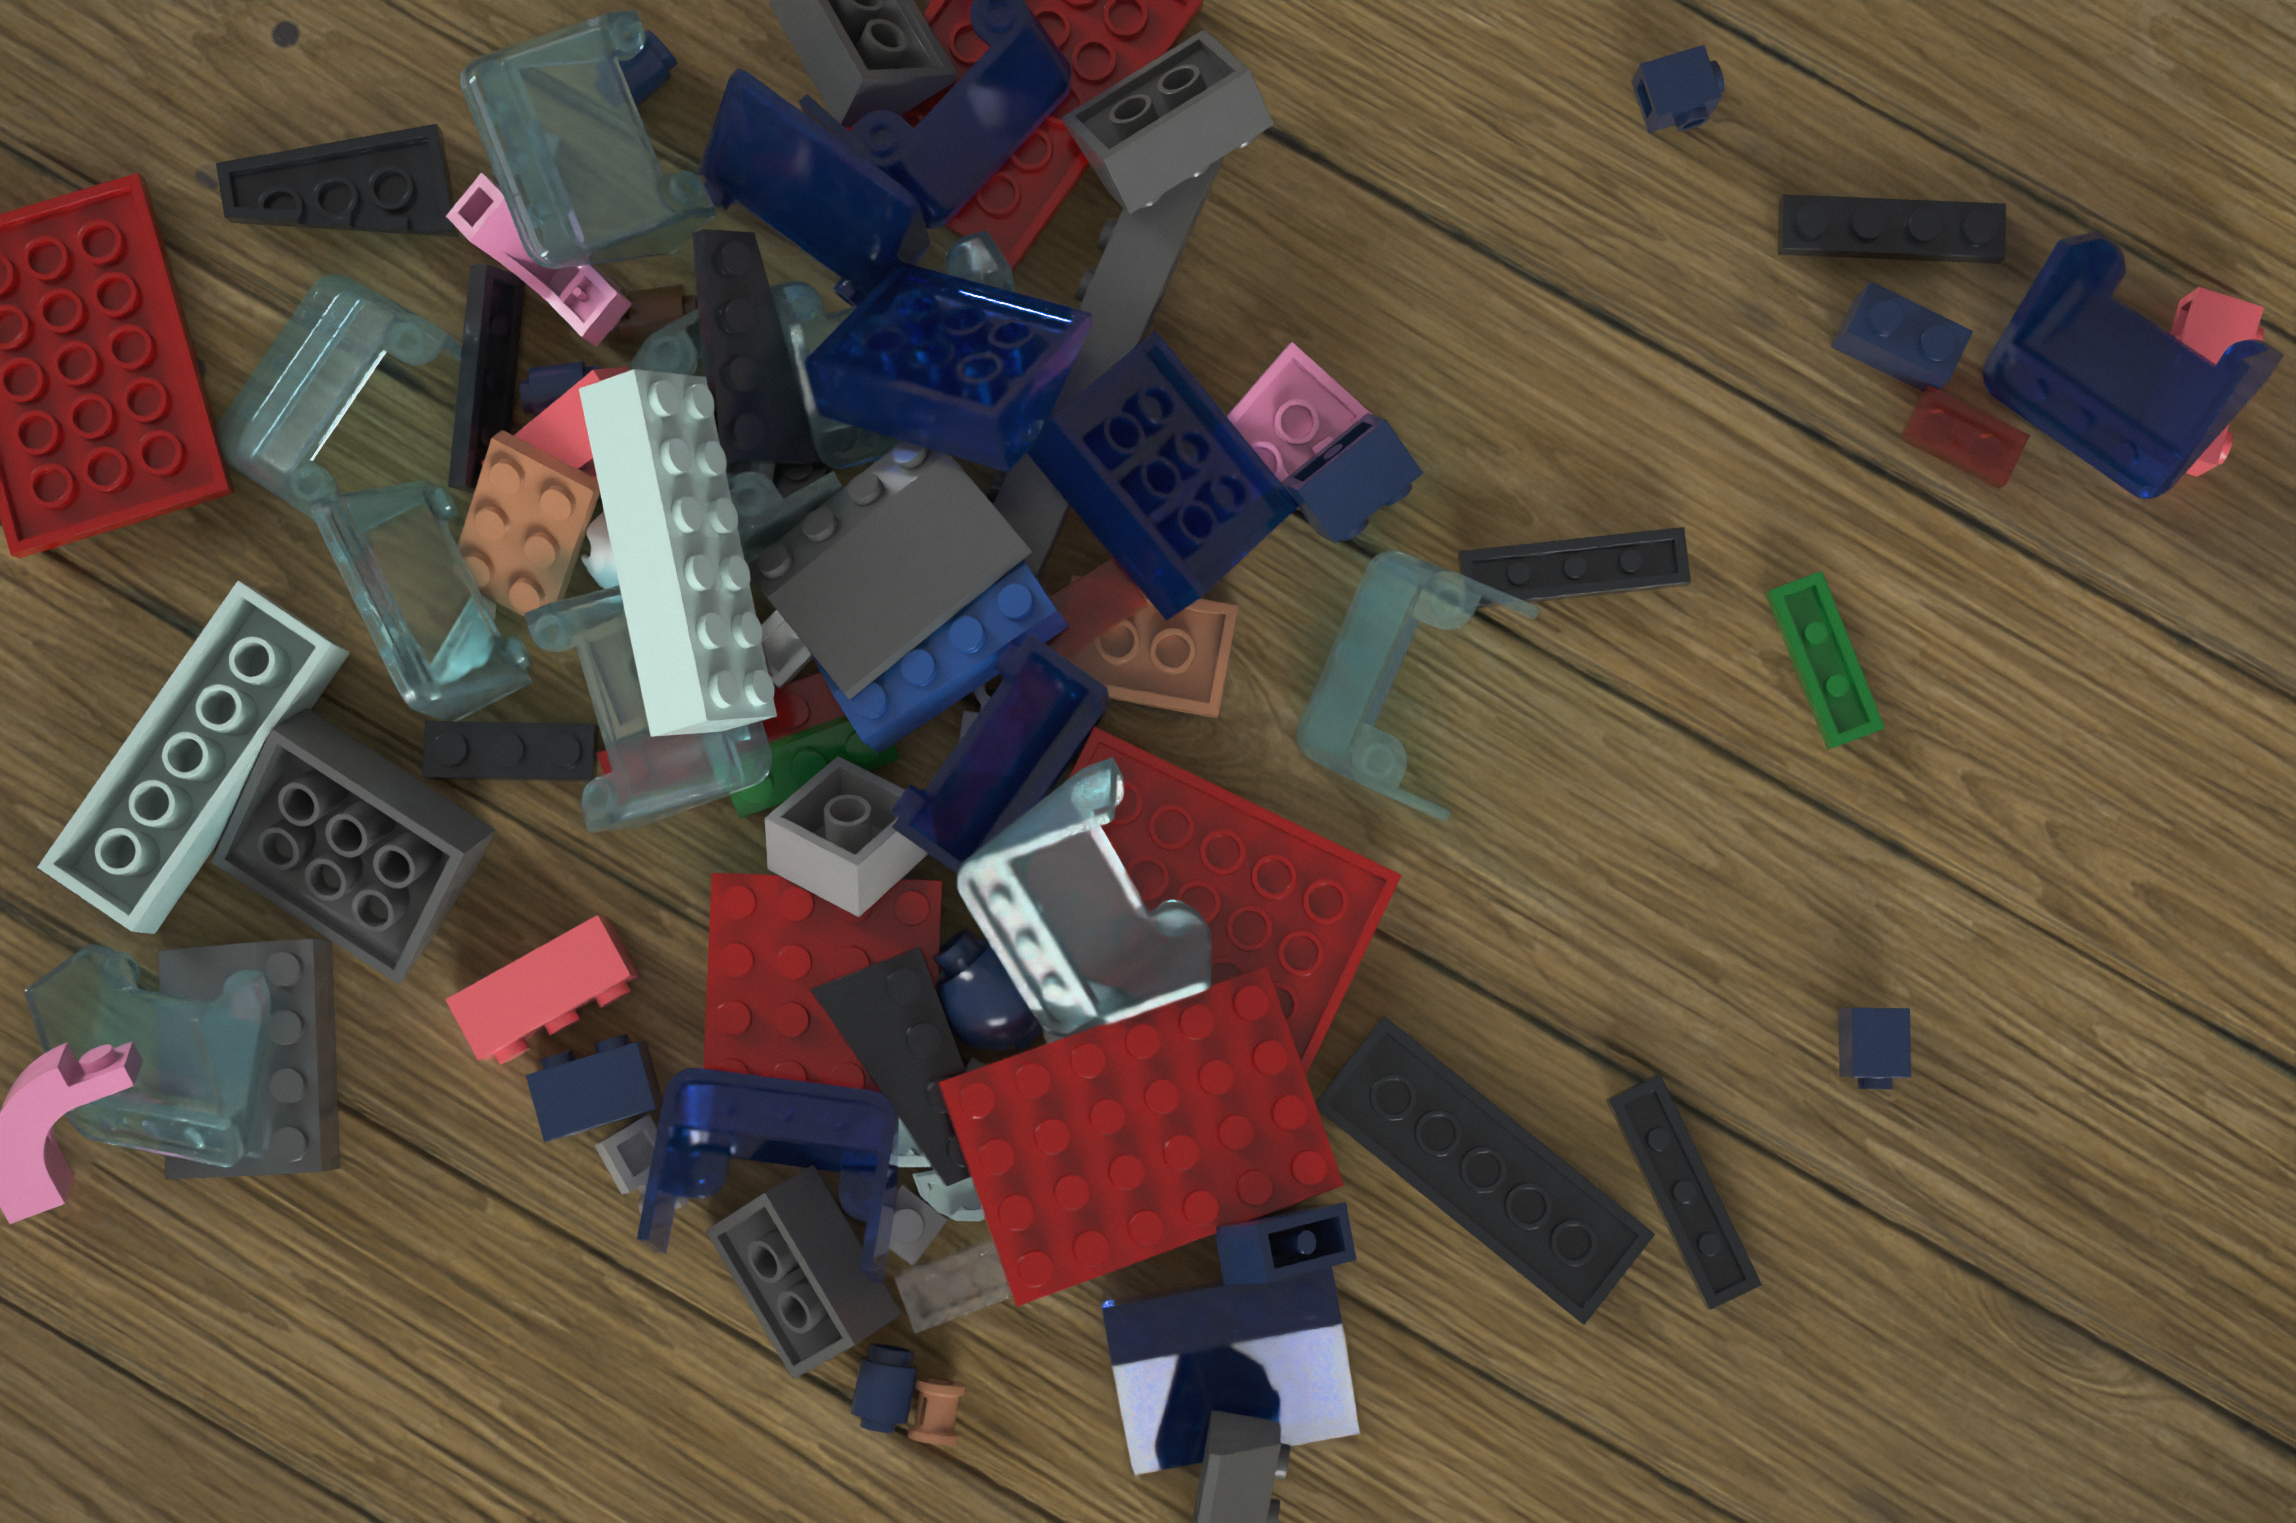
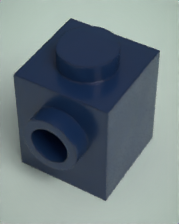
M1705 45L1642 63L1631 81L1648 133L1676 125L1678 131H1684L1704 124L1710 119L1709 115L1712 114L1722 97L1721 93L1724 92V78L1721 68L1716 60H1709Z
M1839 1008V1077L1857 1078V1089H1893V1078H1911L1910 1008Z

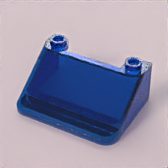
M741 68L735 69L729 77L697 172V176L703 185L699 189L700 193L725 212L731 204L739 203L835 274L838 282L832 290L843 301L857 310L864 304L875 313H878L930 246V239L919 202L898 182L753 75Z
M2098 231L2061 239L2051 252L1986 360L1983 369L1984 384L1988 392L1998 401L2134 496L2143 499L2159 497L2175 486L2265 384L2284 354L2264 341L2246 339L2228 347L2217 364L2213 363L2112 295L2126 273L2125 258L2116 243Z
M1029 634L1022 645L1014 640L1004 651L994 668L1003 675L1002 683L927 788L920 790L911 784L898 799L891 812L898 817L892 826L894 830L977 890L981 889L1087 742L1093 727L1099 725L1110 706L1107 687L1031 634Z

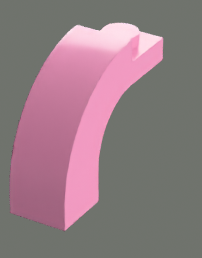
M483 173L476 178L446 215L471 243L500 262L528 284L582 338L595 347L618 325L621 317L632 305L620 292L621 287L584 253L531 209Z
M133 1041L115 1048L110 1044L98 1046L85 1053L79 1061L69 1043L66 1042L41 1055L14 1082L0 1110V1208L9 1224L65 1204L75 1176L56 1142L54 1123L62 1115L76 1107L135 1085L143 1059Z

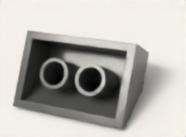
M771 0L769 4L839 128L887 125L954 83L958 75L914 0Z
M1204 29L1061 117L1066 128L1107 191L1129 214L1139 208L1153 205L1166 191L1188 178L1201 175L1209 168L1211 163L1234 149L1249 145L1257 138L1258 134L1274 125L1250 69Z
M814 1165L809 1166L763 1193L706 1230L793 1379L853 1347L902 1314L892 1298L889 1287L879 1276L864 1251L860 1238L851 1229L835 1202L829 1186L822 1180Z
M1212 1410L1192 1523H1278L1280 1499L1271 1498L1274 1479L1285 1480L1290 1456V1444L1281 1443V1422Z

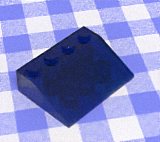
M901 262L804 360L819 416L1009 472L1041 436L1090 330L1093 319L1090 312Z
M1156 330L1019 444L1166 621L1207 593L1300 506Z
M1332 1267L1265 1284L1224 1286L1223 1280L1102 1303L1112 1369L1133 1475L1202 1463L1212 1410L1281 1422V1443L1290 1444V1446L1360 1434Z

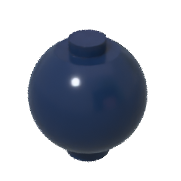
M966 928L947 940L940 947V953H936L932 957L941 968L935 989L952 1035L959 1041L970 1047L986 1051L1004 1050L1012 1045L1019 1050L1030 1044L1042 1032L1044 1027L1040 1024V1021L1044 1018L1049 1004V982L1041 962L1026 946L1013 939L1001 936L976 939L969 929Z

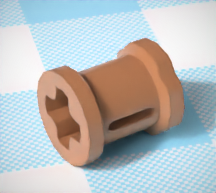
M916 1377L914 1388L919 1390L914 1425L908 1428V1438L923 1443L957 1445L958 1433L954 1431L958 1401L960 1396L965 1395L967 1385L942 1378Z

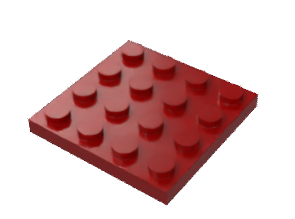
M712 873L702 1104L893 1110L875 1087L853 1051L849 1049L837 1032V1028L824 1009L817 1003L808 989L915 947H920L935 986L940 974V967L932 957L936 953H940L943 881L900 879L860 917H857L780 875Z

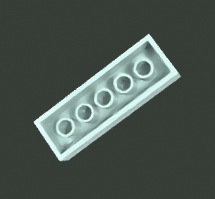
M634 369L579 388L651 737L722 732L777 717L773 699L774 685L767 671L761 642L762 627L754 609L749 585L750 570L743 556L737 528L738 513L731 499L726 475V456L720 446L714 418V399L708 389L706 377Z
M237 581L37 868L130 931L155 934L223 837L271 729L306 708L311 710L350 652L260 591Z

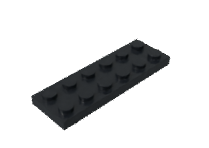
M1382 1016L1315 1101L1318 1111L1583 1325L1586 1324L1655 1236V1233L1385 1016Z

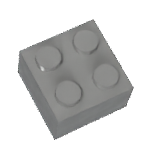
M837 756L765 817L768 870L860 917L930 853L929 801Z

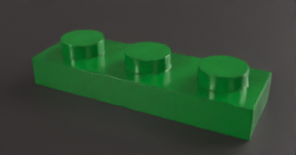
M1816 572L1766 592V598L1827 750L1885 729L1823 572Z
M843 715L719 761L718 765L739 819L783 803L837 756L867 771L897 761L899 756L895 744L880 754L860 739L847 716Z

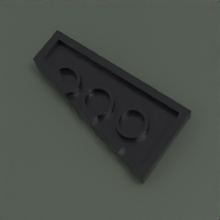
M437 124L216 163L224 217L231 223L460 237L457 227L446 217L454 207L443 134Z
M703 229L693 233L703 377H706L708 389L714 399V418L720 446L725 453L727 464H811L819 462L755 233Z
M915 947L809 988L808 990L833 1022L837 1032L849 1049L853 1051L875 1087L900 1119L902 1126L942 1184L950 1186L969 1178L970 1174L938 1084L940 1081L966 1073L920 947Z

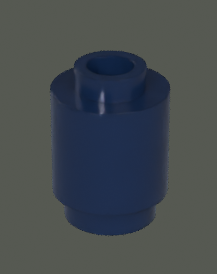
M647 29L639 37L635 34L631 35L594 68L595 73L600 79L593 86L615 111L623 105L627 110L633 112L671 78L669 71L678 63L662 41L652 31Z
M584 361L530 368L529 380L520 381L521 400L525 414L534 413L535 417H537L592 370L600 369V366H586Z
M869 1344L867 1356H863L860 1359L851 1414L861 1417L860 1427L877 1432L893 1433L895 1424L908 1423L918 1369L917 1366L913 1365L915 1351L887 1344Z

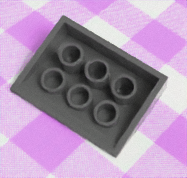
M922 424L909 436L901 439L894 448L863 473L855 476L848 485L822 506L809 513L802 522L776 543L763 550L756 559L748 564L752 580L850 700L1031 554L1032 551L950 453Z
M306 708L271 729L211 862L399 985L406 979L474 875L496 830L320 715Z
M297 939L158 951L165 1180L307 1173L340 1169L332 941Z

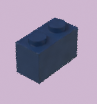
M1870 281L1854 298L1831 347L1929 395H1933L1950 381L1973 331Z
M1367 413L1284 479L1281 484L1316 533L1333 543H1337L1339 540L1347 541L1361 533L1369 523L1367 518L1383 505L1391 506L1406 497L1412 490L1410 483L1422 475L1423 472L1387 420Z
M628 1034L595 1043L597 1051L595 1055L575 1060L572 1050L540 1059L539 1062L542 1070L527 1074L526 1079L544 1142L558 1140L665 1108L647 1042L631 1044Z
M1346 1202L1300 1206L1263 1215L1250 1221L1216 1227L1217 1233H1215L1224 1286L1271 1283L1357 1260Z

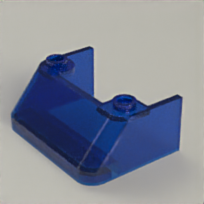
M1024 0L973 1L970 9L973 30L990 48L915 128L892 111L875 110L864 115L848 131L806 94L799 101L809 130L912 223L926 229H935L946 225L1058 107L1071 89V68L1067 58Z
M688 1068L678 1072L668 1082L664 1092L637 1239L653 1252L667 1254L677 1197L700 1200L716 1194L726 1181L730 1158L804 1168L814 1165L819 1170L841 1172L838 1190L841 1206L853 1219L867 1222L860 1270L871 1282L883 1284L898 1189L899 1118L896 1109L885 1095L872 1090L704 1068Z

